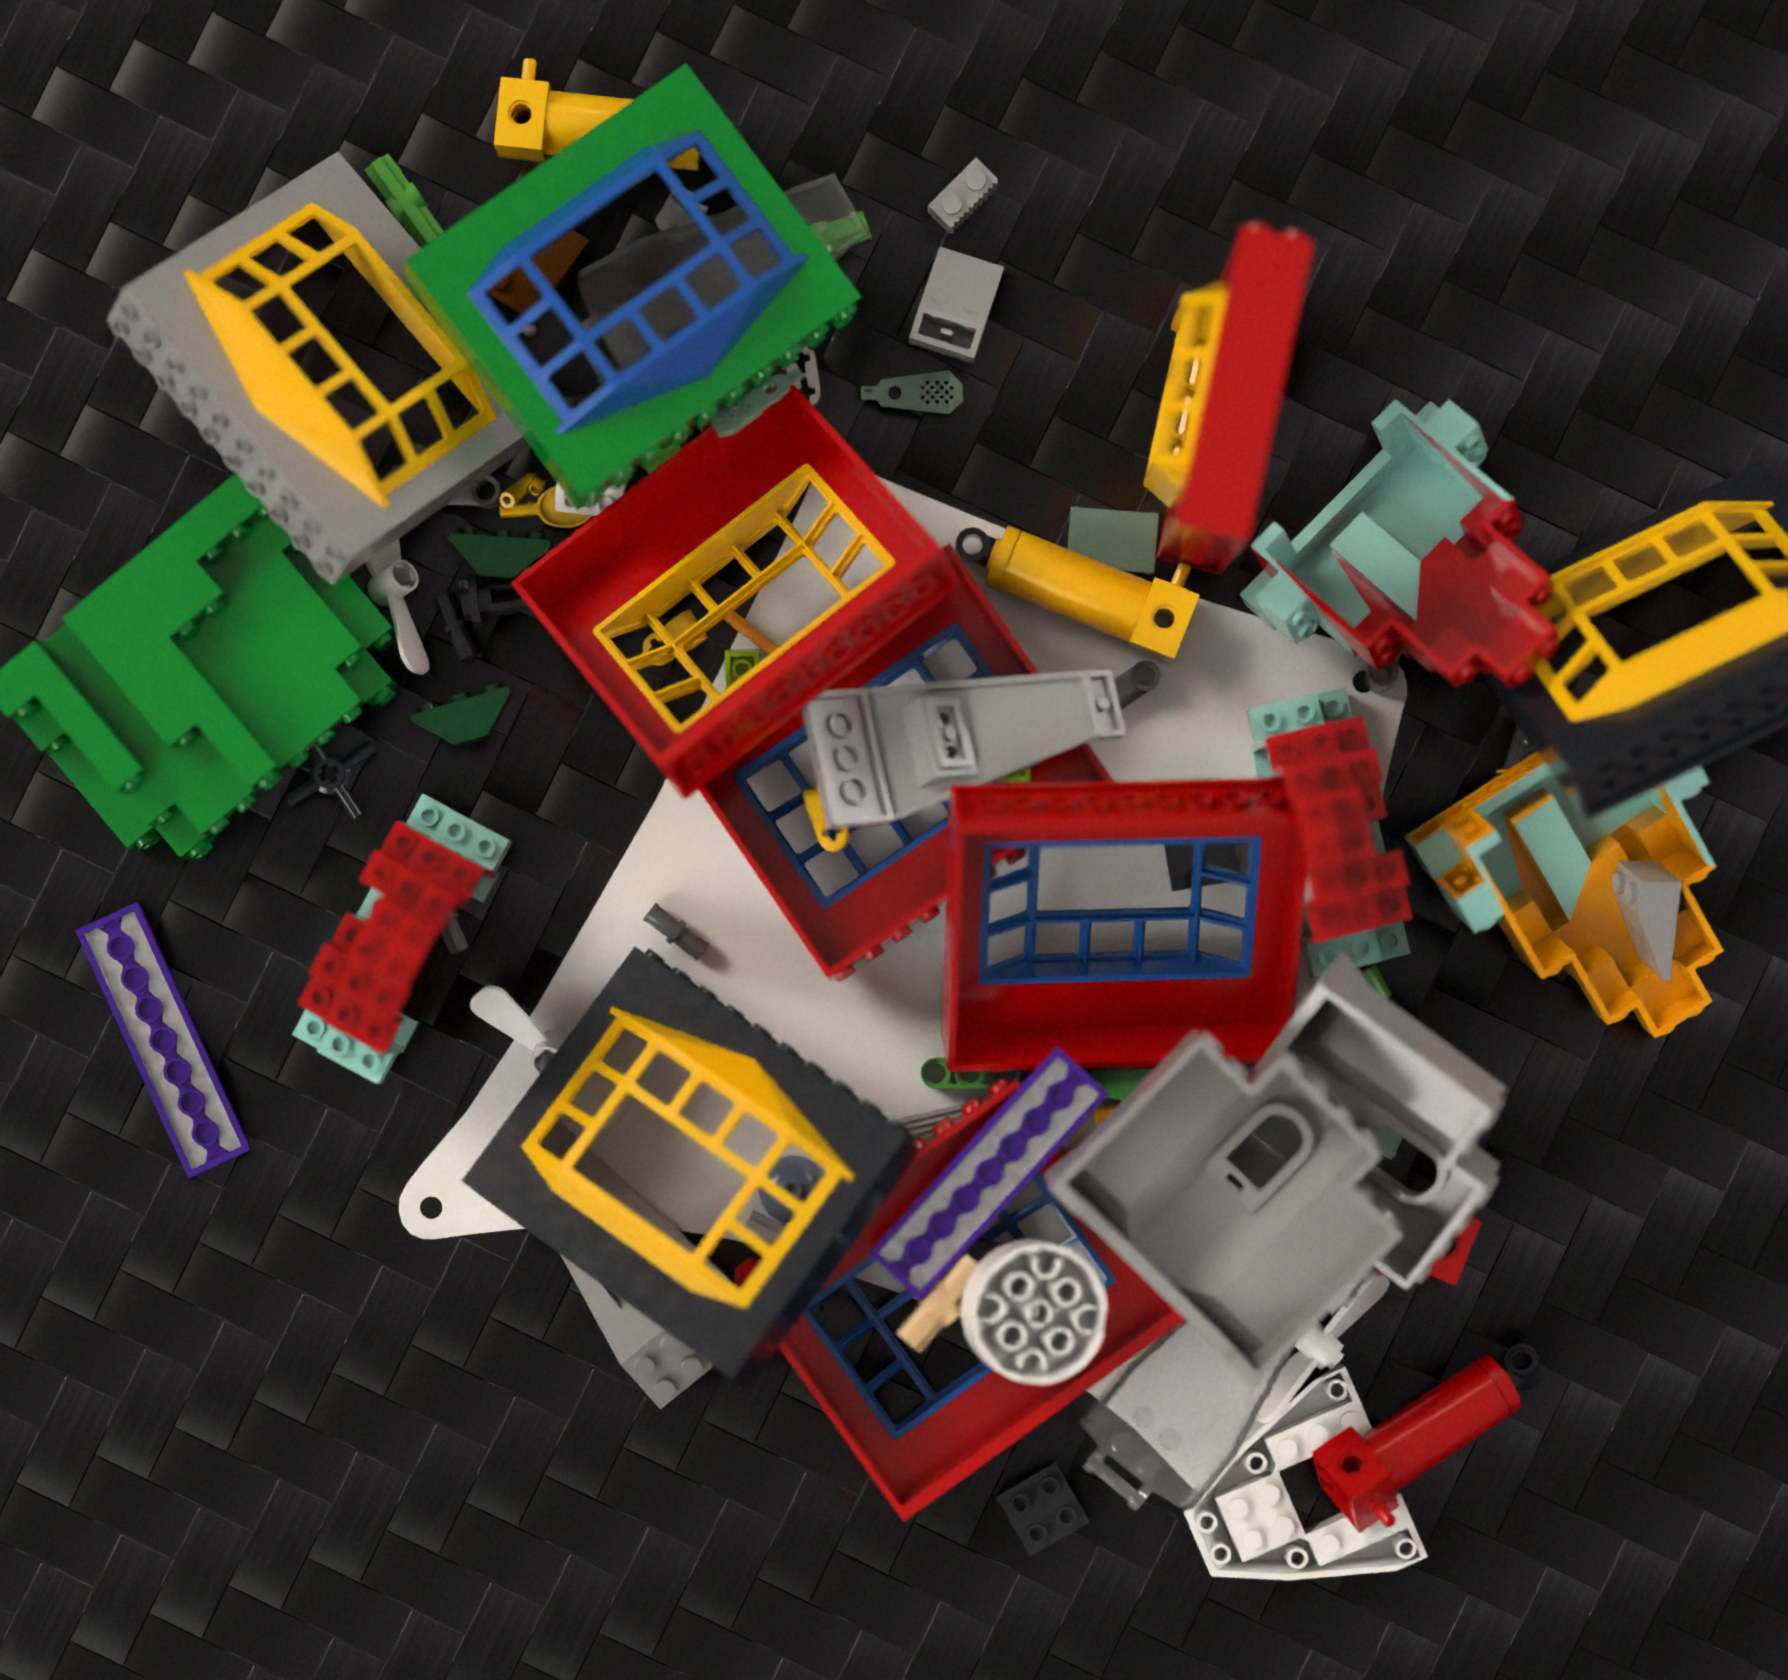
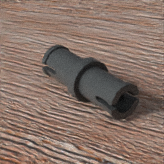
M655 903L643 918V921L649 923L666 936L667 939L665 941L670 945L675 943L697 961L710 944L687 928V923L681 919L679 922L658 906L659 904Z

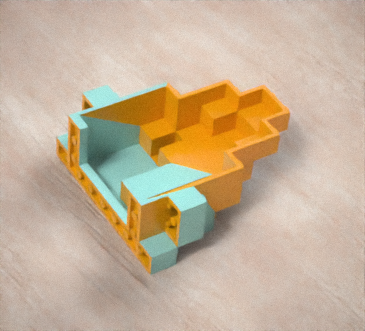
M1536 751L1404 836L1422 869L1434 879L1452 912L1474 933L1486 930L1497 922L1518 958L1541 979L1556 975L1564 967L1565 971L1578 982L1596 1015L1607 1025L1623 1020L1633 1010L1642 1027L1656 1039L1673 1031L1677 1024L1688 1017L1698 1015L1705 1006L1713 1002L1695 969L1699 966L1708 965L1715 959L1716 955L1724 950L1688 885L1703 880L1708 875V872L1716 868V865L1680 802L1683 799L1695 796L1699 793L1701 787L1709 783L1701 767L1586 821ZM1618 861H1657L1681 881L1670 981H1663L1637 955L1612 889V876L1617 872Z

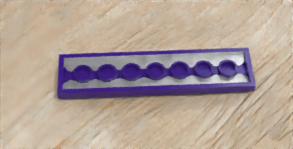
M135 902L75 930L188 1178H192L252 1150L140 902Z
M1056 1046L875 1244L868 1254L921 1301L1109 1093Z

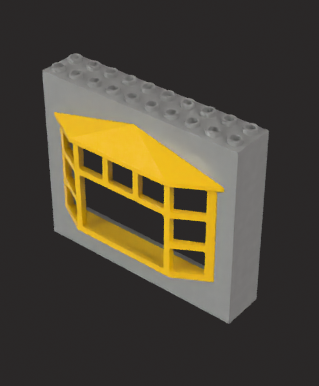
M339 152L331 155L125 286L107 319L115 335L122 338L128 344L135 358L141 364H145L155 376L157 384L163 390L168 391L178 403L180 411L186 417L191 418L200 429L203 438L209 444H213L223 456L225 464L231 470L236 471L246 483L248 491L254 497L259 498L268 509L271 518L276 523L281 524L291 536L293 544L299 550L304 551L313 562L316 571L322 577H326L332 585L529 447V444L403 277L405 260L421 248ZM314 218L334 241V244L322 252H316L289 234ZM277 242L306 262L285 276L279 277L251 260V258ZM342 252L443 369L391 405L385 401L289 288ZM239 267L268 287L242 302L214 285L213 282ZM277 295L280 296L306 327L281 345L272 338L251 313ZM312 338H315L343 370L317 388L312 385L288 356L289 353ZM449 379L456 384L479 411L477 415L455 430L435 391L437 387ZM348 381L354 383L379 413L355 430H351L324 399L325 396ZM421 398H424L443 438L417 456L398 418V414ZM387 423L406 463L379 482L360 440Z

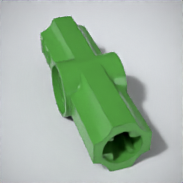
M389 154L379 157L365 169L370 179L385 198L384 203L401 226H405L410 236L420 248H423L444 233L427 209L429 206L414 184L407 181L402 174L403 172Z

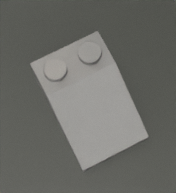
M1618 861L1617 872L1612 876V889L1637 955L1663 981H1670L1681 881L1657 861Z

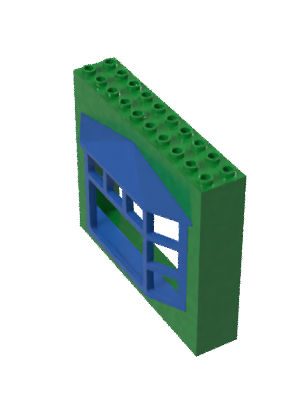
M687 64L680 67L408 257L404 263L403 276L577 510L584 505L590 509L605 498L604 493L609 487L614 485L618 489L633 477L632 473L637 467L642 465L645 469L651 466L661 457L660 453L668 445L672 449L677 447L689 437L687 434L693 427L697 425L701 429L717 417L715 414L722 406L725 405L727 409H730L744 398L743 393L750 386L758 389L771 379L770 374L774 372L775 368L780 366L782 370L786 369L799 358L798 354L803 348L807 346L812 350L827 338L825 335L831 328L842 329L854 319L852 315L858 311L856 306L861 298L860 294ZM694 147L718 179L689 194L667 163L679 154ZM657 171L711 244L586 332L531 261V258ZM726 189L749 218V221L721 236L697 204ZM758 231L781 263L752 278L730 250L729 246L752 232ZM718 254L740 281L742 287L710 310H707L686 283L684 277ZM521 266L544 298L516 322L509 325L487 296V292L504 277ZM671 286H674L696 314L697 319L665 342H662L640 314L639 309ZM549 308H552L574 336L575 341L542 368L519 339V333ZM629 318L650 345L652 351L620 374H616L593 342L620 322ZM580 351H585L607 380V383L573 410L552 383L550 377Z

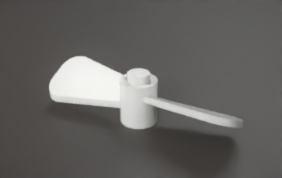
M397 539L365 562L372 575L367 588L370 597L376 604L390 608L403 663L412 673L423 675L429 670V660L403 598L418 586L419 577L412 564L401 560L399 539Z
M493 985L484 986L471 998L470 1007L476 1016L533 1051L531 1067L537 1075H540L567 1038L563 1033L556 1030L543 1032L507 992L500 987ZM594 1071L573 1100L585 1114L594 1118L617 1088V1084ZM627 1094L603 1127L613 1125L629 1107L633 1095Z
M1377 1270L1367 1283L1364 1282L1359 1289V1293L1348 1308L1342 1306L1326 1327L1318 1321L1294 1345L1299 1351L1251 1391L1246 1400L1247 1410L1261 1423L1272 1422L1279 1417L1315 1367L1319 1370L1325 1367L1331 1370L1344 1356L1340 1352L1344 1345L1338 1338L1385 1294L1390 1284L1388 1278L1381 1271Z

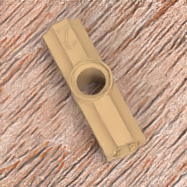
M964 1253L947 1274L932 1287L921 1301L919 1300L920 1305L896 1333L921 1353L943 1326H948L961 1313L962 1298L966 1284L978 1264Z

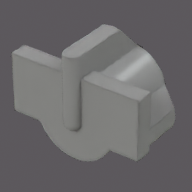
M671 191L655 221L659 230L671 237H679L684 232L695 229L698 225ZM698 203V207L705 215L708 207Z

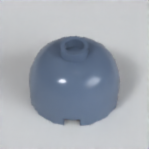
M795 1155L780 1157L767 1174L771 1181L801 1203L806 1201L824 1176L814 1162L806 1157ZM759 1187L760 1201L768 1214L780 1222L790 1223L795 1216V1212L764 1188Z

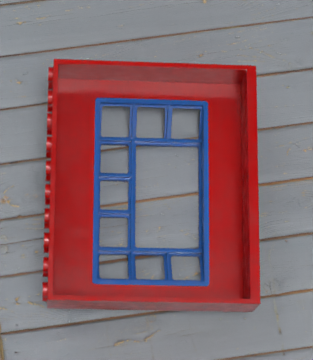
M949 543L942 550L961 584L826 690L888 686L911 669H915L924 683L937 682L925 666L924 660L954 637L959 641L977 668L965 680L1040 673ZM801 709L701 787L699 791L827 979L832 981L836 978L838 982H841L856 972L853 967L862 959H865L867 963L871 962L885 952L881 946L891 939L895 943L900 942L913 933L910 926L919 920L926 924L941 913L939 907L946 902L950 799L941 802L947 810L948 816L916 838L910 836L900 820L890 823L903 842V847L871 869L866 868L848 842L842 851L857 871L858 878L831 895L825 896L804 866V863L826 849L818 842L800 854L795 853L775 823L778 819L803 805L805 799L802 791L811 789V786L789 755L792 750L808 740ZM1088 743L1030 766L1029 783L1114 782ZM781 761L800 788L801 793L768 812L748 784L747 779L774 762ZM993 783V784H1026V783ZM860 827L848 828L849 834H851ZM828 829L830 834L827 837L831 839V842L838 840L837 834L842 831ZM993 848L991 879L998 874L996 868L1007 861L1010 866L1023 858L1027 851L1024 848Z
M1283 778L950 785L941 1037L947 1071L969 1073L971 1071L1003 1072L1005 1070H1026L1033 1072L1056 1046L1080 1068L1103 1070L1111 1067L1137 1069L1147 1066H1158L1194 1029L1200 1035L1207 1031L1224 1049L1220 1055L1225 1060L1232 1056L1240 1065L1259 1063L1295 1014L1305 898L1306 871L1304 865H1307L1308 861L1295 809H1290ZM1208 843H1250L1248 873L1205 863V845ZM1194 844L1190 905L1188 907L1037 910L1040 847ZM1029 848L1028 865L1025 868L991 879L992 849ZM1203 877L1246 886L1244 917L1202 907ZM1027 882L1025 911L989 923L990 894ZM1189 920L1186 950L1144 951L1146 921ZM1134 921L1132 951L1089 952L1092 922ZM1200 921L1242 930L1241 961L1198 950ZM1045 923H1080L1078 952L1035 953L1036 925ZM1025 926L1024 953L987 966L989 937Z
M1005 1076L1001 1077L988 1087L991 1093L979 1100L975 1096L960 1107L963 1113L951 1120L947 1116L932 1127L933 1135L926 1140H923L921 1136L914 1140L913 1143L920 1150L919 1154L779 1345L782 1353L903 1521H906L1185 1320L1078 1214L1075 1215L1050 1191L1044 1173L1069 1154L1064 1145L1057 1150L1032 1178L1042 1194L1011 1214L1004 1209L998 1215L999 1223L978 1238L992 1241L1005 1231H1008L1015 1241L1026 1239L1018 1228L1017 1223L1046 1204H1051L1072 1233L1071 1237L1058 1245L1069 1250L1076 1246H1081L1102 1275L1100 1280L1103 1284L1108 1303V1312L1106 1311L1103 1330L1105 1334L1095 1355L1081 1370L1072 1376L1050 1384L1024 1383L1012 1380L995 1371L983 1361H980L939 1392H934L884 1322L885 1317L915 1296L906 1289L879 1309H875L855 1282L854 1277L876 1261L868 1252L1021 1086L1014 1077L1009 1080ZM775 1239L768 1245L773 1246L777 1239ZM764 1256L757 1261L751 1257L736 1268L735 1273L737 1275L734 1277L733 1284L737 1289H742ZM844 1285L867 1317L836 1342L815 1315L813 1309ZM875 1327L896 1355V1360L868 1383H864L843 1351L870 1328ZM905 1369L926 1397V1401L900 1423L894 1425L873 1393L897 1372Z

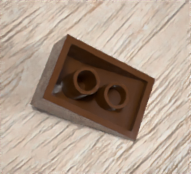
M571 230L531 258V261L556 294L590 242L589 239L574 230ZM521 266L504 277L487 292V296L519 317H522L544 298ZM546 312L531 324L537 327Z

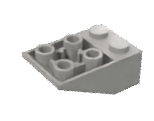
M939 247L909 336V344L974 364L1004 267Z

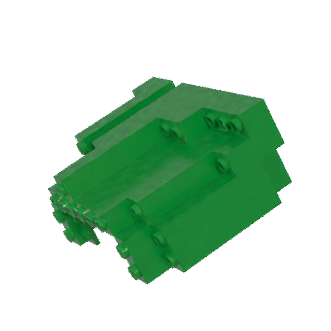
M235 473L62 618L65 624L43 643L37 641L31 643L0 669V709L8 718L14 719L41 752L48 753L127 848L134 850L144 848L146 851L160 841V833L180 858L190 860L197 858V860H200L214 848L211 843L217 838L215 835L229 825L230 822L227 819L237 810L239 813H243L256 802V799L253 797L260 790L265 789L269 791L283 779L280 774L290 765L295 769L309 757L307 751L315 744L321 747L336 735L333 729L343 721L349 724L363 712L360 708L364 703L373 707L379 704L382 707L397 695L394 689L399 684L374 655L377 651L382 654L397 642L394 638L396 634L390 620L350 573L333 585L326 577H322L316 571L310 558L304 551L299 550L293 544L291 536L281 524L276 523L271 518L268 509L259 498L254 497L248 491L246 483Z

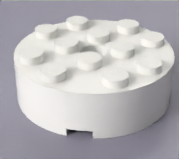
M1039 1239L1013 1241L989 1253L970 1275L963 1293L961 1305L963 1329L976 1355L986 1365L1012 1380L1040 1385L1064 1380L1081 1370L1091 1360L1103 1340L1106 1311L1108 1312L1107 1297L1103 1284L1091 1265L1075 1252L1055 1243ZM1040 1304V1314L1031 1321L1030 1312L1033 1308L1032 1306Z

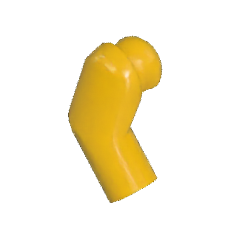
M528 473L502 492L499 501L503 507L511 508L529 492L534 496L541 495L546 483L543 479L538 478V474Z

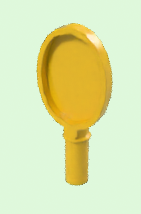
M556 486L542 493L537 502L517 503L511 508L499 505L500 518L532 517L538 515L544 523L558 528L579 526L588 521L592 516L556 511Z

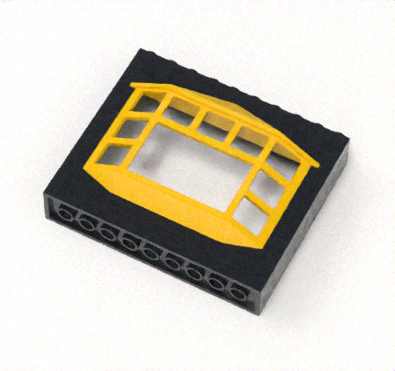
M1762 462L1541 567L1551 577L1555 589L1552 591L1553 594L1549 601L1540 608L1536 607L1535 610L1551 624L1558 622L1555 627L1560 641L1575 625L1578 626L1588 640L1557 675L1547 661L1542 658L1533 667V673L1524 683H1517L1510 689L1491 671L1485 674L1478 669L1586 821L1788 725V590L1774 589L1765 578L1769 576H1788V561L1754 562L1742 550L1779 547L1788 557V492ZM1758 525H1761L1762 528L1767 532L1758 534H1741ZM1725 552L1732 556L1763 594V596L1624 663L1619 662L1588 621V618ZM1598 653L1610 671L1578 704L1565 686Z
M635 946L461 1181L748 1390L914 1161L920 1150L913 1143L916 1137L909 1132L905 1125L894 1118L888 1122V1118L881 1113L882 1110L872 1102L864 1099L860 1103L861 1099L853 1094L854 1091L838 1079L833 1084V1080L826 1075L827 1072L812 1061H809L806 1065V1061L799 1056V1053L783 1041L778 1046L779 1042L771 1037L772 1034L761 1025L755 1023L751 1027L752 1024L744 1018L745 1015L730 1004L725 1006L717 999L718 997L702 985L699 988L691 981L687 974L677 967L672 969L664 962L665 960L651 949L648 948L644 953ZM628 1029L647 1041L648 1046L628 1073L622 1075L603 1063L602 1059L622 1032ZM659 1051L692 1072L691 1077L669 1106L664 1105L636 1085L638 1078ZM597 1071L617 1084V1088L597 1115L591 1118L573 1106L571 1101L591 1074ZM702 1082H706L736 1104L712 1137L679 1115L682 1108ZM627 1094L633 1095L748 1177L746 1184L694 1254L685 1251L573 1170L574 1165ZM565 1113L585 1126L586 1129L563 1160H559L541 1148L540 1143L560 1116ZM745 1113H750L780 1134L778 1140L757 1168L752 1167L723 1146V1143ZM789 1144H794L826 1168L825 1175L804 1203L799 1202L767 1177V1174ZM758 1187L764 1188L795 1212V1216L773 1246L766 1244L736 1221L737 1215ZM727 1230H731L764 1256L742 1289H737L704 1264L707 1256Z

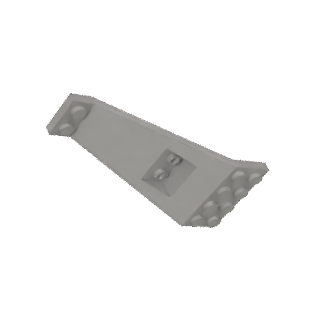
M1112 669L825 690L802 708L827 829L890 824L949 800L950 785L988 784L1087 742L1121 739L1127 735ZM939 717L943 719L944 725L940 723ZM946 750L950 752L951 758L947 756Z
M558 1119L540 1143V1147L557 1159L563 1160L579 1138ZM587 1148L574 1165V1171L688 1253L694 1254L698 1248L591 1149ZM561 1255L620 1365L660 1409L713 1367L704 1358ZM707 1257L704 1264L734 1286L724 1271Z

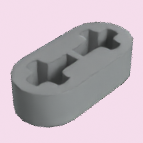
M806 346L802 350L805 357L810 356V361L805 362L806 373L803 374L804 377L800 380L807 379L809 390H815V394L810 396L809 401L815 407L821 398L819 376L814 351ZM797 363L787 367V373L798 367ZM800 380L793 383L799 391H801Z

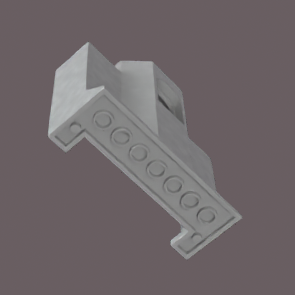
M1342 950L1262 1059L1273 1048L1280 1054L1287 1050L1305 1069L1301 1075L1307 1070L1330 1095L1332 1094L1355 1118L1351 1124L1355 1128L1360 1124L1365 1128L1369 1127L1373 1130L1371 1134L1377 1138L1386 1125H1388L1430 1156L1437 1164L1438 1175L1435 1183L1423 1192H1414L1407 1189L1376 1165L1359 1180L1376 1198L1372 1204L1377 1207L1382 1203L1400 1222L1396 1228L1403 1236L1329 1310L1333 1315L1341 1305L1348 1308L1359 1293V1289L1364 1282L1367 1283L1377 1269L1406 1290L1414 1281L1420 1284L1432 1269L1436 1259H1440L1447 1251L1457 1232L1460 1234L1472 1218L1471 1215L1477 1207L1480 1208L1492 1193L1491 1190L1499 1180L1495 1173L1500 1163L1475 1144L1478 1141L1477 1138L1483 1130L1486 1131L1504 1105L1505 1102L1500 1098L1506 1089L1503 1084L1370 987L1350 955ZM1271 1114L1264 1118L1226 1158L1260 1191L1300 1150L1303 1144L1301 1131L1290 1118L1281 1114ZM1231 1172L1226 1176L1239 1190L1244 1187Z
M1194 1029L1075 1150L1050 1167L1044 1173V1177L1050 1191L1075 1215L1078 1214L1210 1342L1224 1356L1226 1362L1253 1387L1403 1235L1396 1228L1400 1224L1396 1217L1382 1203L1375 1207L1372 1202L1376 1198L1359 1182L1383 1156L1376 1149L1381 1143L1362 1124L1355 1128L1351 1124L1355 1118L1332 1094L1330 1095L1307 1070L1301 1075L1305 1069L1287 1050L1280 1054L1273 1048L1248 1073L1232 1056L1225 1060L1220 1055L1224 1049L1207 1031L1200 1035ZM1271 1114H1281L1290 1118L1299 1127L1303 1144L1300 1150L1259 1191L1226 1157L1264 1118ZM1230 1172L1244 1185L1241 1190L1226 1177Z

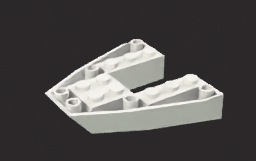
M1341 1363L1315 1379L1288 1403L1278 1418L1266 1423L1236 1450L1184 1512L1211 1576L1299 1580L1397 1571L1428 1557L1403 1498L1398 1491L1396 1492L1399 1507L1391 1512L1396 1518L1395 1524L1391 1527H1385L1379 1520L1359 1534L1342 1512L1304 1529L1300 1523L1278 1471L1313 1457V1450L1349 1426H1352L1360 1436L1372 1429L1347 1369Z

